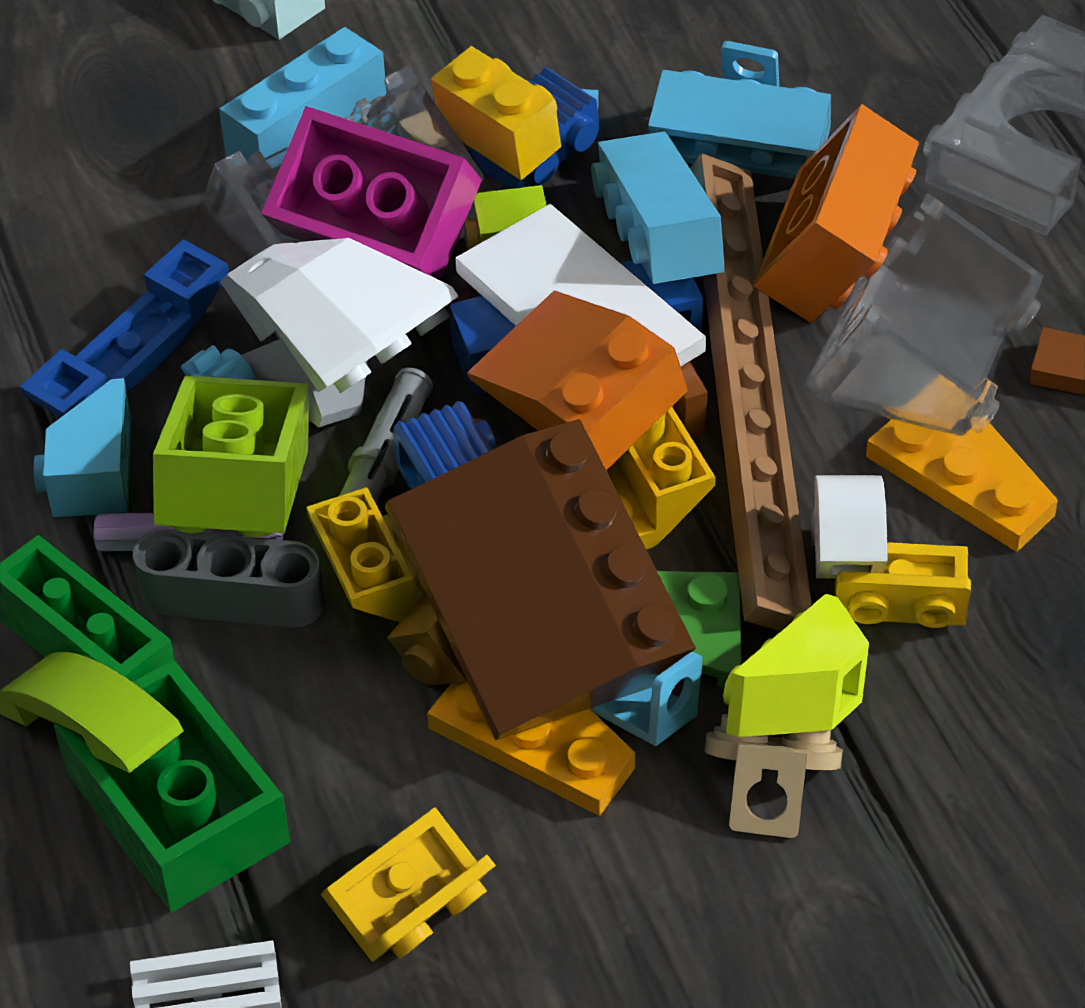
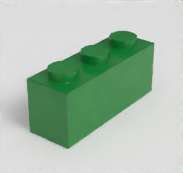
M40 535L34 537L0 563V621L44 658L56 652L79 654L104 664L132 682L174 659L170 638Z

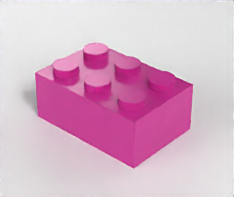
M305 106L261 214L283 235L304 242L350 238L441 281L482 179L463 157Z

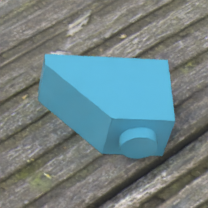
M124 378L109 380L46 429L44 455H35L34 480L38 493L47 492L52 517L128 513L132 418Z

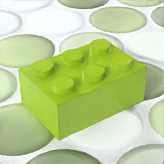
M185 375L153 453L154 525L173 526L175 530L184 533H199L208 529L236 530L247 537H265L273 533L284 534L308 453L309 383Z

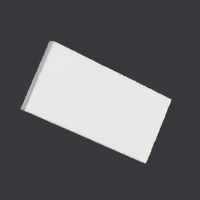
M551 204L456 257L457 273L515 326L555 290L629 315L675 347L680 366L705 352L706 336Z

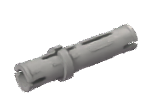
M408 367L398 372L394 385L378 413L364 445L354 450L349 459L348 470L350 474L339 496L368 487L377 504L383 490L388 489L394 484L399 470L395 462L394 430L390 432V428L397 414L400 416L398 421L404 423L410 417L415 419L419 417L426 399L433 390L432 380L427 374L418 369ZM386 442L387 444L385 448L382 450L381 447L383 443ZM377 459L378 463L371 477L368 479L367 476L372 468L374 461Z

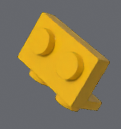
M887 542V564L884 573L841 571L838 572L837 578H835L834 596L839 598L852 619L858 623H919L930 628H941L948 625L966 626L971 595V580L968 578V547Z
M434 807L327 887L321 896L372 963L390 949L401 959L433 934L426 921L446 907L451 915L455 917L485 894L487 890L479 880L496 865L488 855L477 862L436 807Z

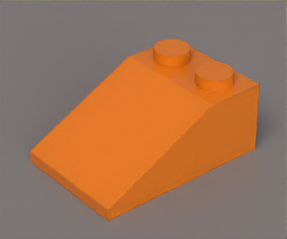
M555 290L467 372L472 382L538 431L580 419L606 470L688 391L675 347L629 315Z

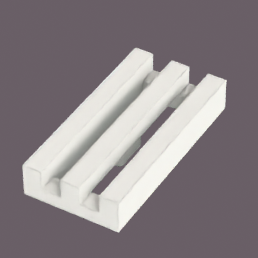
M273 940L130 961L133 981L132 997L135 1008H151L150 1004L192 997L194 1001L198 1002L158 1008H282ZM259 987L265 988V992L220 998L222 993Z

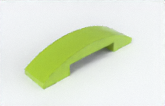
M56 652L49 654L0 690V715L24 726H28L37 718L43 717L83 736L95 758L128 773L132 772L184 731L178 719L132 681L102 663L75 653Z

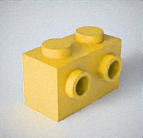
M470 46L431 78L440 128L516 178L524 179L561 148L555 98L543 86L539 84L533 85L512 72L502 60L498 58L492 59L475 47Z

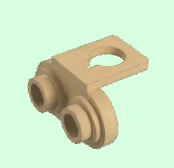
M723 714L721 726L714 727L713 732L706 734L704 752L712 756L736 760L729 821L730 828L733 831L786 838L796 837L799 831L805 770L840 769L843 750L836 747L837 742L830 739L831 730L789 733L783 735L782 738L768 735L736 737L726 733L728 714ZM762 769L777 770V783L783 787L787 794L788 803L786 809L781 815L773 819L757 817L747 805L748 790L753 784L761 781Z

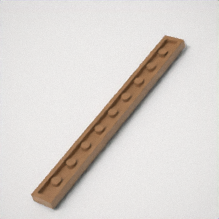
M701 153L690 170L721 216L725 272L704 275L703 282L744 621L782 631L792 623L798 613H803L811 607L812 602L769 296L753 286L763 261L752 175L750 170Z

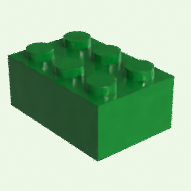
M174 659L134 680L133 683L148 693L178 719L184 731L132 772L128 773L95 758L81 734L59 724L54 725L67 775L171 913L290 843L282 793Z

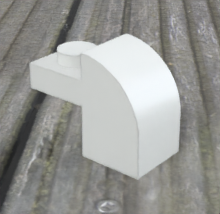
M815 475V504L811 517V546H815L816 578H837L838 572L841 571L884 573L887 564V524L885 489L882 476Z

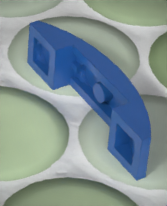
M183 239L144 274L147 287L145 294L76 356L64 349L59 350L20 386L22 395L61 418L111 379L124 378L126 392H128L155 370L196 325L221 288L222 284L220 281L229 273L228 264Z

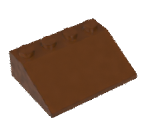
M580 419L522 435L388 500L385 505L387 513L495 741L652 688L653 681L658 675L696 649Z

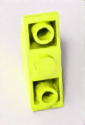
M829 594L822 596L805 612L798 613L792 623L773 639L769 638L766 640L761 649L742 665H737L732 669L726 680L723 693L724 703L729 705L727 734L736 737L833 730L862 703L869 642L838 597Z

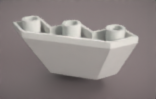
M350 238L274 244L228 273L220 281L259 340L262 342L274 333L279 339L282 338L318 392L334 384L339 393H342L366 377L371 371L365 361L376 355L382 364L412 344L406 335L407 332L415 327L420 336L433 329L450 317L444 306L458 297L452 286Z

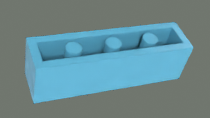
M666 131L598 142L600 162L593 163L591 166L596 197H604L607 216L609 219L616 218L621 241H629L633 263H642L652 283L657 284L725 272L721 216Z

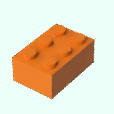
M861 104L799 168L753 286L811 324L829 307L834 310L841 307L850 295L855 282L861 276L870 279L879 270L887 256L888 249L882 245L885 237L893 230L902 214V208L897 206V203L916 175V169L911 165L919 142Z

